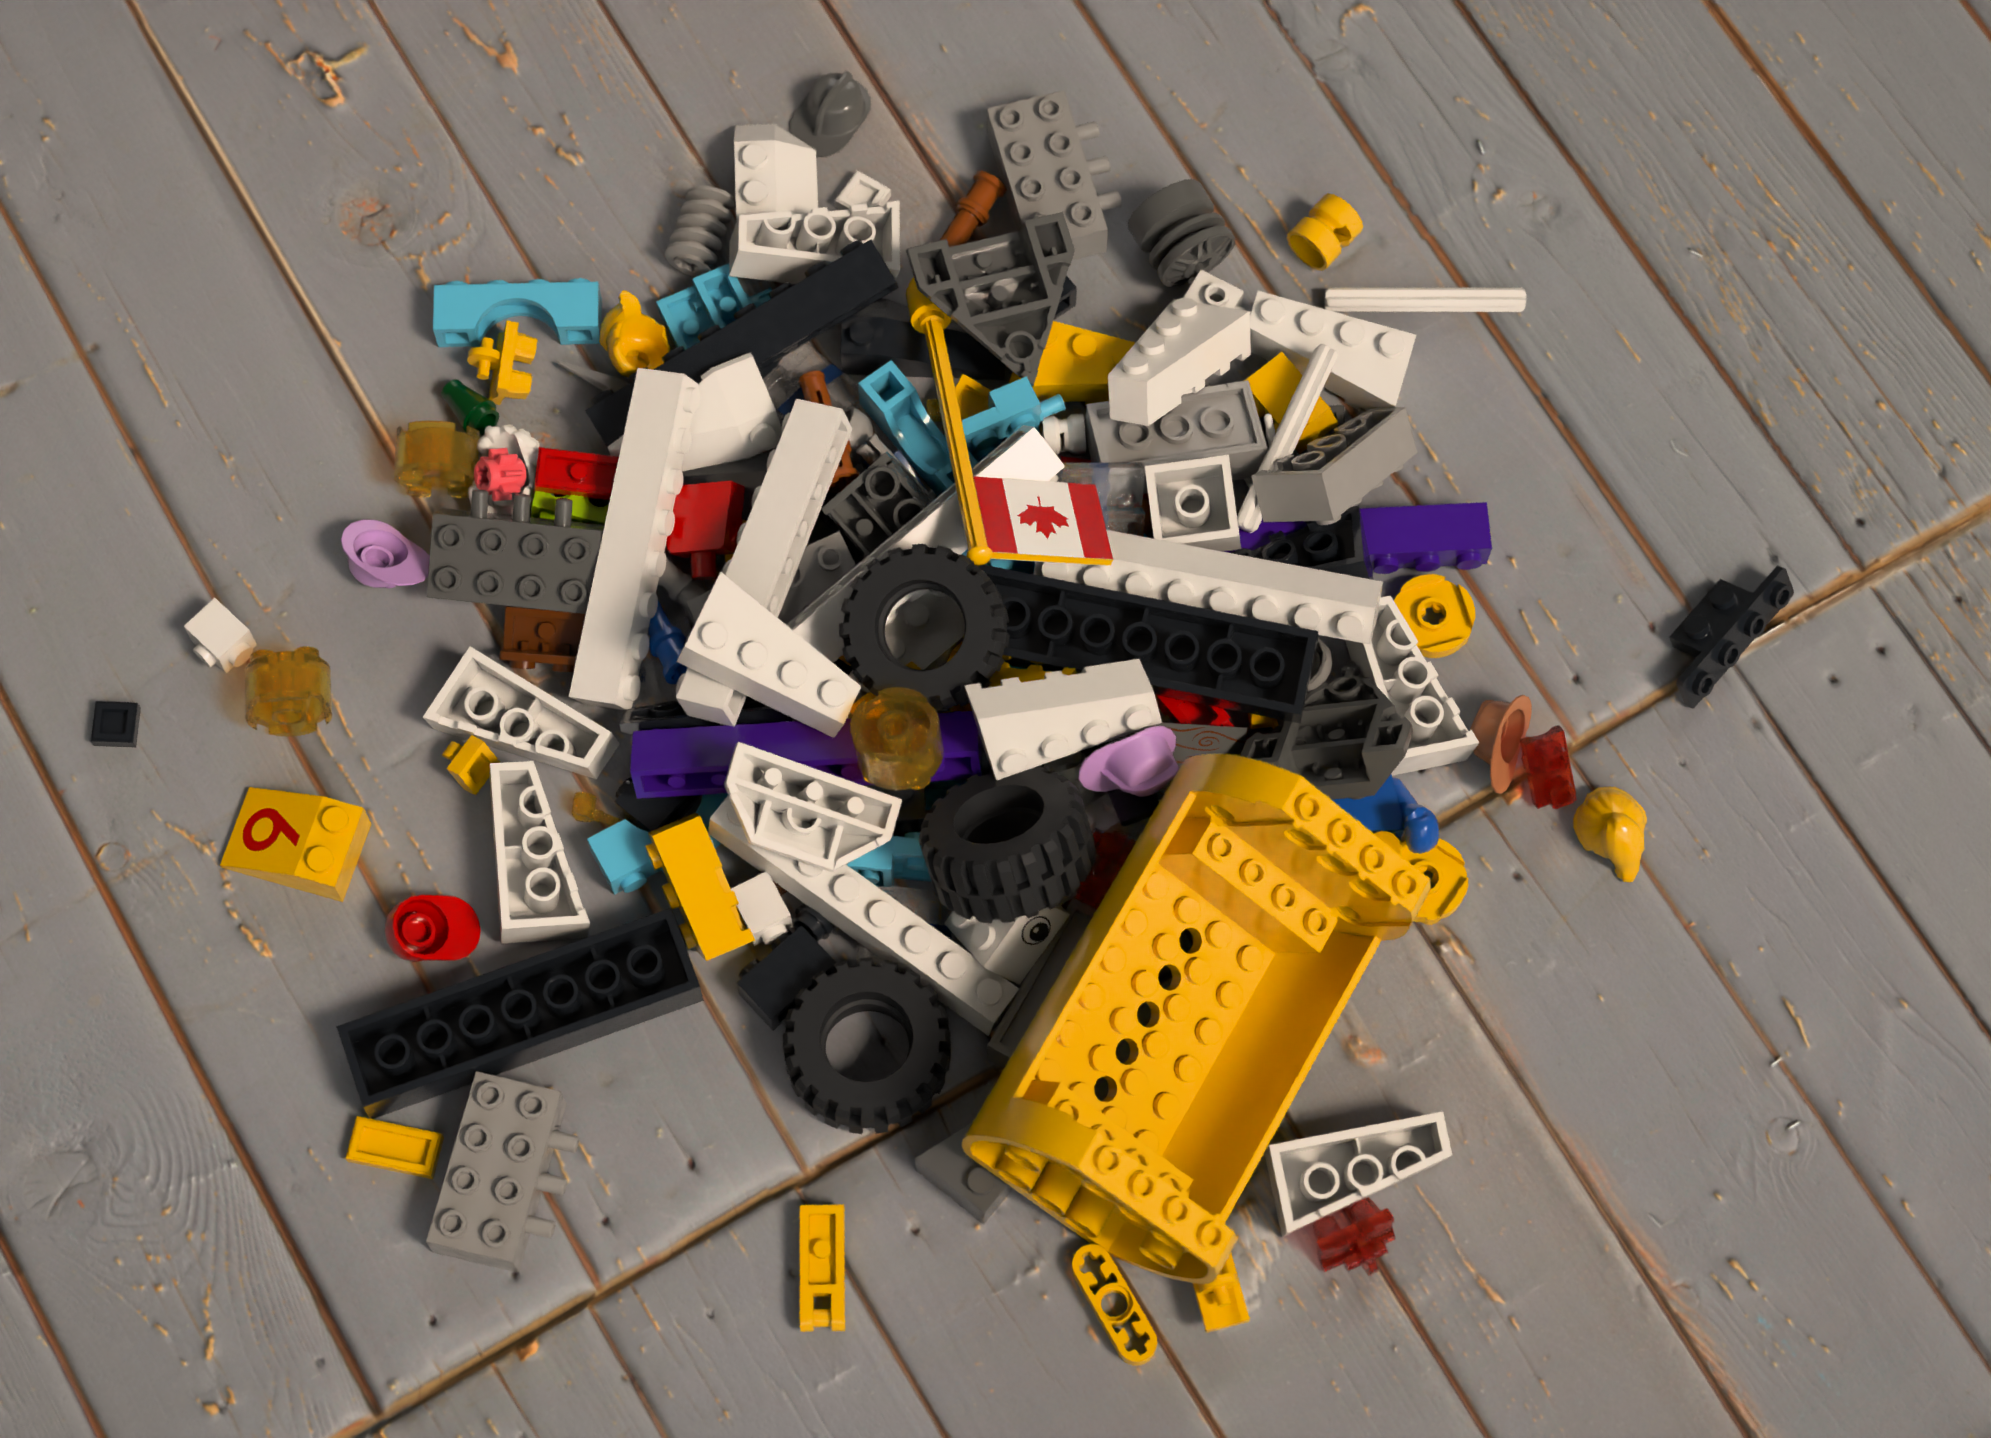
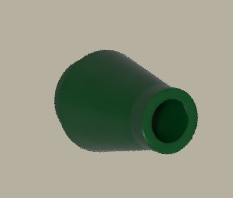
M458 379L449 381L443 387L441 397L448 403L466 433L481 437L485 434L487 426H496L499 420V413L496 411V404L493 401L465 386Z

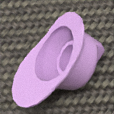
M359 520L351 523L344 529L341 538L342 548L348 556L351 574L362 584L373 588L389 589L396 586L414 585L428 578L430 555L389 524L377 520Z
M1153 726L1130 737L1108 744L1094 751L1083 761L1079 768V781L1085 788L1092 791L1107 792L1121 789L1124 792L1139 797L1157 793L1174 778L1179 769L1173 756L1176 747V736L1167 727Z

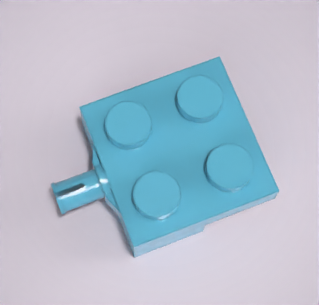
M728 263L692 278V287L658 300L656 304L676 348L683 346L687 350L700 342L697 337L703 331L714 325H719L722 329L735 321L733 315L743 307L752 303L758 307L770 300L768 294L772 291V288L770 287L749 297L744 292L738 278L729 276Z
M1027 376L990 391L988 409L962 420L968 451L979 463L1002 443L1004 437L1011 436L1021 426H1032L1039 432L1040 422L1044 418L1065 410V404L1061 395L1058 393L1039 402Z
M917 832L906 833L904 837L892 836L889 842L846 864L889 895H893L894 878L932 882L919 844L920 833Z

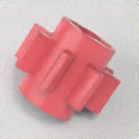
M507 448L489 449L488 456L480 457V461L476 463L474 468V480L477 488L488 491L489 495H492L493 501L512 500V493H520L521 488L526 482L527 473L523 461L518 458L517 454H508Z

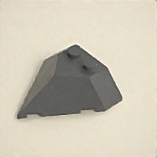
M1063 212L1025 220L1017 232L949 247L947 239L907 248L906 253L917 289L1020 378L1027 376L1033 387L1041 356L1046 347L1063 291L1066 274L1075 252Z
M1352 660L1341 669L1342 677L1335 679L1330 685L1323 682L1307 694L1301 724L1277 719L1278 726L1269 733L1261 734L1257 732L1246 740L1241 756L1266 762L1296 773L1305 778L1331 800L1343 798L1362 799L1366 796L1375 795L1406 756L1413 727L1406 717L1401 718L1395 705L1370 678H1364L1361 675L1359 667Z

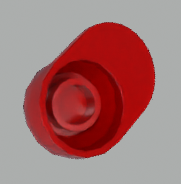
M417 895L404 899L391 908L386 917L384 930L386 942L392 952L401 959L411 962L461 960L475 950L481 932L480 922L474 909L458 897L445 895Z

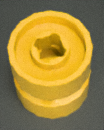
M1327 193L1309 210V217L1302 218L1287 233V241L1292 251L1301 261L1315 270L1323 271L1341 254V247L1349 246L1362 232L1363 223L1358 213L1349 203L1334 194Z

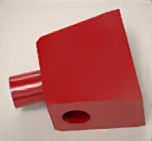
M733 481L683 485L681 492L676 495L673 508L675 525L671 535L667 537L666 545L670 554L681 558H691V575L693 580L716 579V555L734 554L737 547V534L743 521L742 510L745 487Z

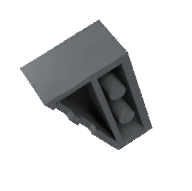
M970 1123L916 1157L915 1169L971 1215L985 1224L1013 1188L965 1154L962 1148V1141L972 1125Z

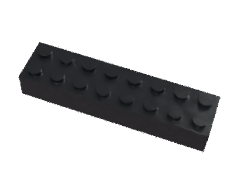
M980 565L979 567L997 587L1008 613L1007 633L1010 635L1009 646L1004 649L1002 659L1005 660L1004 662L1009 663V665L1028 668L1030 665H1041L1044 671L1050 672L1062 671L1064 668H1075L1076 674H1081L1084 667L1140 659L1156 695L1301 724L1318 643V631L988 565Z
M671 907L336 1027L362 1106L369 1118L375 1119L473 1083L476 1071L495 1076L704 1000Z

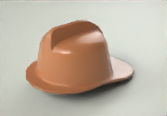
M1525 695L1516 697L1511 703L1485 700L1481 704L1470 727V730L1473 731L1479 741L1473 752L1477 757L1490 765L1491 785L1494 792L1499 794L1505 792L1511 783L1520 747L1529 728L1532 704L1529 697Z

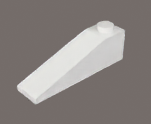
M751 352L712 367L700 376L703 380L699 383L698 388L700 391V405L698 410L693 413L690 426L692 443L689 452L684 455L681 471L748 459L777 447L782 435L781 424ZM623 435L607 447L610 456L619 457Z

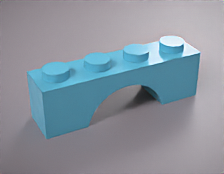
M575 278L568 282L552 283L543 279H534L527 283H508L503 280H492L486 284H467L462 281H451L445 285H434L433 331L438 347L480 346L482 338H484L491 327L504 319L515 316L532 317L546 323L555 332L561 345L600 344L602 297L599 283L583 278Z
M892 360L858 383L859 404L895 447L902 452L906 460L937 496L941 495L955 483L947 441L925 410L915 387ZM968 451L971 468H973L978 462Z
M728 793L702 795L701 804L696 813L701 816L707 832L709 831L710 817L722 804ZM626 819L587 838L590 851L614 895L621 891L625 893L635 891L647 882L646 878L661 870L664 873L662 867L654 869L645 846L652 843L648 831L637 828ZM709 835L714 848L722 844Z

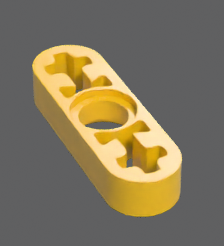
M1096 1244L1082 1246L1076 1251L1072 1260L1074 1279L1119 1357L1125 1363L1133 1366L1146 1364L1153 1358L1157 1348V1336L1109 1252ZM1090 1256L1093 1261L1098 1259L1103 1261L1099 1272L1104 1282L1110 1277H1113L1115 1280L1114 1283L1101 1287L1096 1294H1093L1091 1288H1096L1098 1285L1096 1278L1091 1272L1083 1274L1080 1270L1084 1267V1257ZM1109 1293H1118L1127 1302L1126 1311L1118 1317L1107 1315L1101 1307L1102 1299ZM1133 1315L1138 1320L1132 1322L1130 1326L1135 1336L1138 1338L1145 1336L1148 1339L1144 1345L1145 1353L1140 1355L1135 1349L1128 1352L1125 1348L1129 1344V1336L1124 1327L1118 1333L1113 1329V1327H1118L1128 1322Z

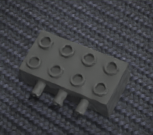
M473 490L471 511L442 508L433 513L427 598L586 614L604 525L571 521L573 504L571 499H556L555 518L544 519L529 517L530 495L515 494L513 515L487 513L489 492L486 490Z

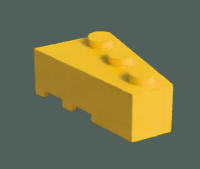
M1053 321L1046 347L1043 350L1037 369L1038 373L1035 383L1032 387L1039 402L1058 393L1064 402L1085 401V405L1104 401L1109 402L1108 374L1136 342ZM1012 372L1009 383L1021 378Z
M693 813L648 832L652 843L646 845L645 848L654 869L662 867L668 883L662 885V889L670 908L675 909L679 907L685 923L678 925L687 949L695 947L697 952L708 961L755 941L751 929L746 928L737 908L739 902L734 891H731L722 870L721 861L701 816Z

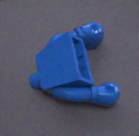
M1392 774L1373 796H1366L1356 800L1350 798L1332 800L1353 818L1360 821L1373 834L1379 831H1388L1401 841L1404 833L1406 845L1409 851L1413 853L1428 852L1438 843L1439 824L1436 816L1426 807L1419 805L1402 781L1392 777Z

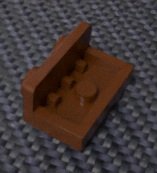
M506 606L503 649L500 650L499 659L510 660L511 668L535 669L536 663L552 664L553 671L574 672L586 614Z

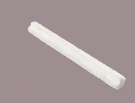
M1329 287L1325 290L1324 306L1326 310L1333 312H1522L1526 306V292L1523 288Z
M1320 344L1315 348L1258 472L1261 470L1275 472L1278 470L1277 461L1293 454L1338 357L1337 351L1324 344ZM1253 483L1237 515L1238 528L1249 533L1255 532L1262 521V514Z

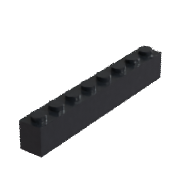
M861 239L856 240L840 251L842 257L827 265L826 261H822L810 267L804 272L806 278L794 286L787 282L772 290L768 294L770 300L756 307L752 303L743 307L733 315L735 321L722 329L719 325H714L703 331L697 337L700 342L687 350L680 346L668 352L662 357L664 363L653 370L682 373L699 384L703 381L700 376L712 367L751 352L759 371L895 291L899 288L898 284L872 240L870 239L864 244ZM637 371L626 379L628 385L615 393L612 388L601 392L591 399L593 406L585 410L606 447L624 435Z

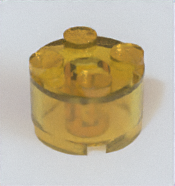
M446 421L408 423V431H404L399 426L396 429L394 480L398 484L407 487L406 494L412 497H430L432 490H448V495L452 497H469V487L475 481L474 468L479 461V451L477 450V442L480 439L479 431L467 426V434L455 431V423Z
M310 646L299 647L294 651L280 652L262 649L250 655V663L247 664L244 671L245 719L251 728L257 730V724L269 728L270 735L290 737L313 733L317 731V723L325 719L327 725L331 721V668L325 660L319 657L318 649Z
M891 687L878 691L877 697L867 703L865 699L855 709L851 719L850 730L858 767L862 772L864 780L889 790H905L910 788L920 790L925 788L930 783L931 777L939 769L944 755L939 717L935 708L927 702V698L913 689Z

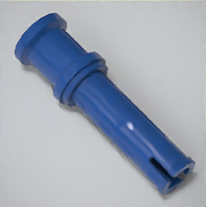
M658 601L657 611L654 617L650 618L648 635L650 636L649 650L662 663L664 667L663 676L666 682L677 684L679 677L686 673L688 669L687 666L677 662L686 638L681 629L671 625Z

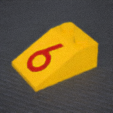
M249 787L220 866L224 869L343 902L371 827V822L365 809L360 806L324 796Z

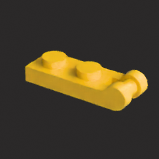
M844 1204L800 1205V1332H814V1327H831L832 1331H845ZM814 1297H831V1309H814Z

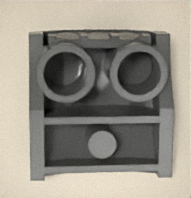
M886 452L822 507L821 510L835 522L866 558L928 506L932 500L906 469L891 454Z

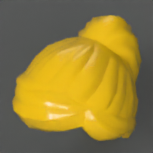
M623 290L618 296L620 302L606 313L600 325L599 343L608 352L609 358L616 370L628 378L638 368L648 367V369L653 370L663 364L662 357L670 352L671 349L664 325H660L653 318L642 314L638 298Z
M1611 786L1598 787L1592 792L1587 793L1583 804L1577 808L1573 817V828L1579 842L1586 851H1593L1603 858H1608L1616 868L1614 872L1618 878L1622 879L1623 882H1633L1639 871L1641 855L1645 849L1644 830L1647 823L1645 810L1624 790Z

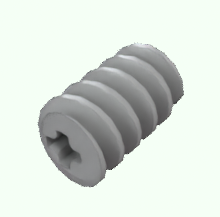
M695 186L686 192V202L680 208L681 216L675 222V230L670 236V244L665 249V258L669 264L678 271L694 278L712 271L707 266L714 265L717 261V256L712 251H719L722 247V242L717 237H724L727 234V227L724 223H729L732 220V213L729 210L736 207V200L731 194L710 186Z

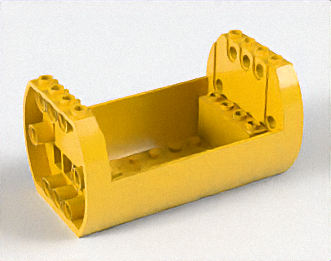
M1203 754L1186 759L1178 769L963 1138L962 1148L965 1154L1087 1242L1105 1248L1111 1256L1171 1279L1199 1284L1213 1282L1238 1240L1235 1232L1225 1225L1227 1218L1380 942L1398 939L1407 933L1429 894L1431 887L1430 878L1305 778L1296 773L1266 762L1237 755ZM1185 929H1188L1193 936L1192 948L1187 953L1182 950L1179 943L1180 935ZM1165 965L1172 972V982L1167 989H1163L1158 980L1159 972ZM1146 1002L1151 1009V1019L1147 1025L1142 1026L1138 1021L1137 1011L1139 1006ZM1124 1039L1130 1046V1055L1126 1062L1120 1063L1116 1056V1047ZM1104 1077L1108 1082L1109 1091L1106 1098L1100 1101L1094 1093V1086L1099 1078Z

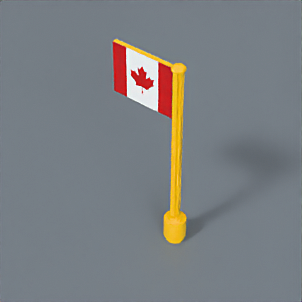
M913 277L906 290V300L913 328L920 333H924L926 336L969 550L966 557L971 559L974 565H984L990 559L1111 566L1113 556L1096 485L973 476L943 332L950 324L951 318L917 289Z

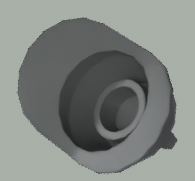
M845 71L843 74L829 73L821 76L813 83L809 93L795 111L790 122V134L815 149L816 157H828L838 153L849 143L871 110V97L867 89L858 81L853 80L852 74L848 71Z

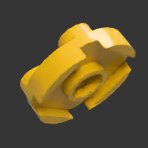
M1438 574L1420 575L1407 581L1394 599L1395 604L1418 640L1417 647L1422 655L1427 658H1441L1458 651L1468 642L1475 621V606L1467 590L1460 584L1456 586L1452 582L1446 581V577ZM1426 608H1432L1435 613L1442 612L1444 616L1439 619L1436 625L1425 622L1422 618L1426 614Z
M1440 838L1437 845L1425 853H1413L1409 851L1406 841L1401 842L1403 847L1402 857L1422 873H1425L1426 870L1432 872L1433 877L1431 881L1435 884L1433 888H1430L1429 894L1416 915L1414 922H1422L1426 925L1436 924L1441 919L1453 914L1465 897L1468 889L1467 871L1464 867L1465 862L1454 846Z

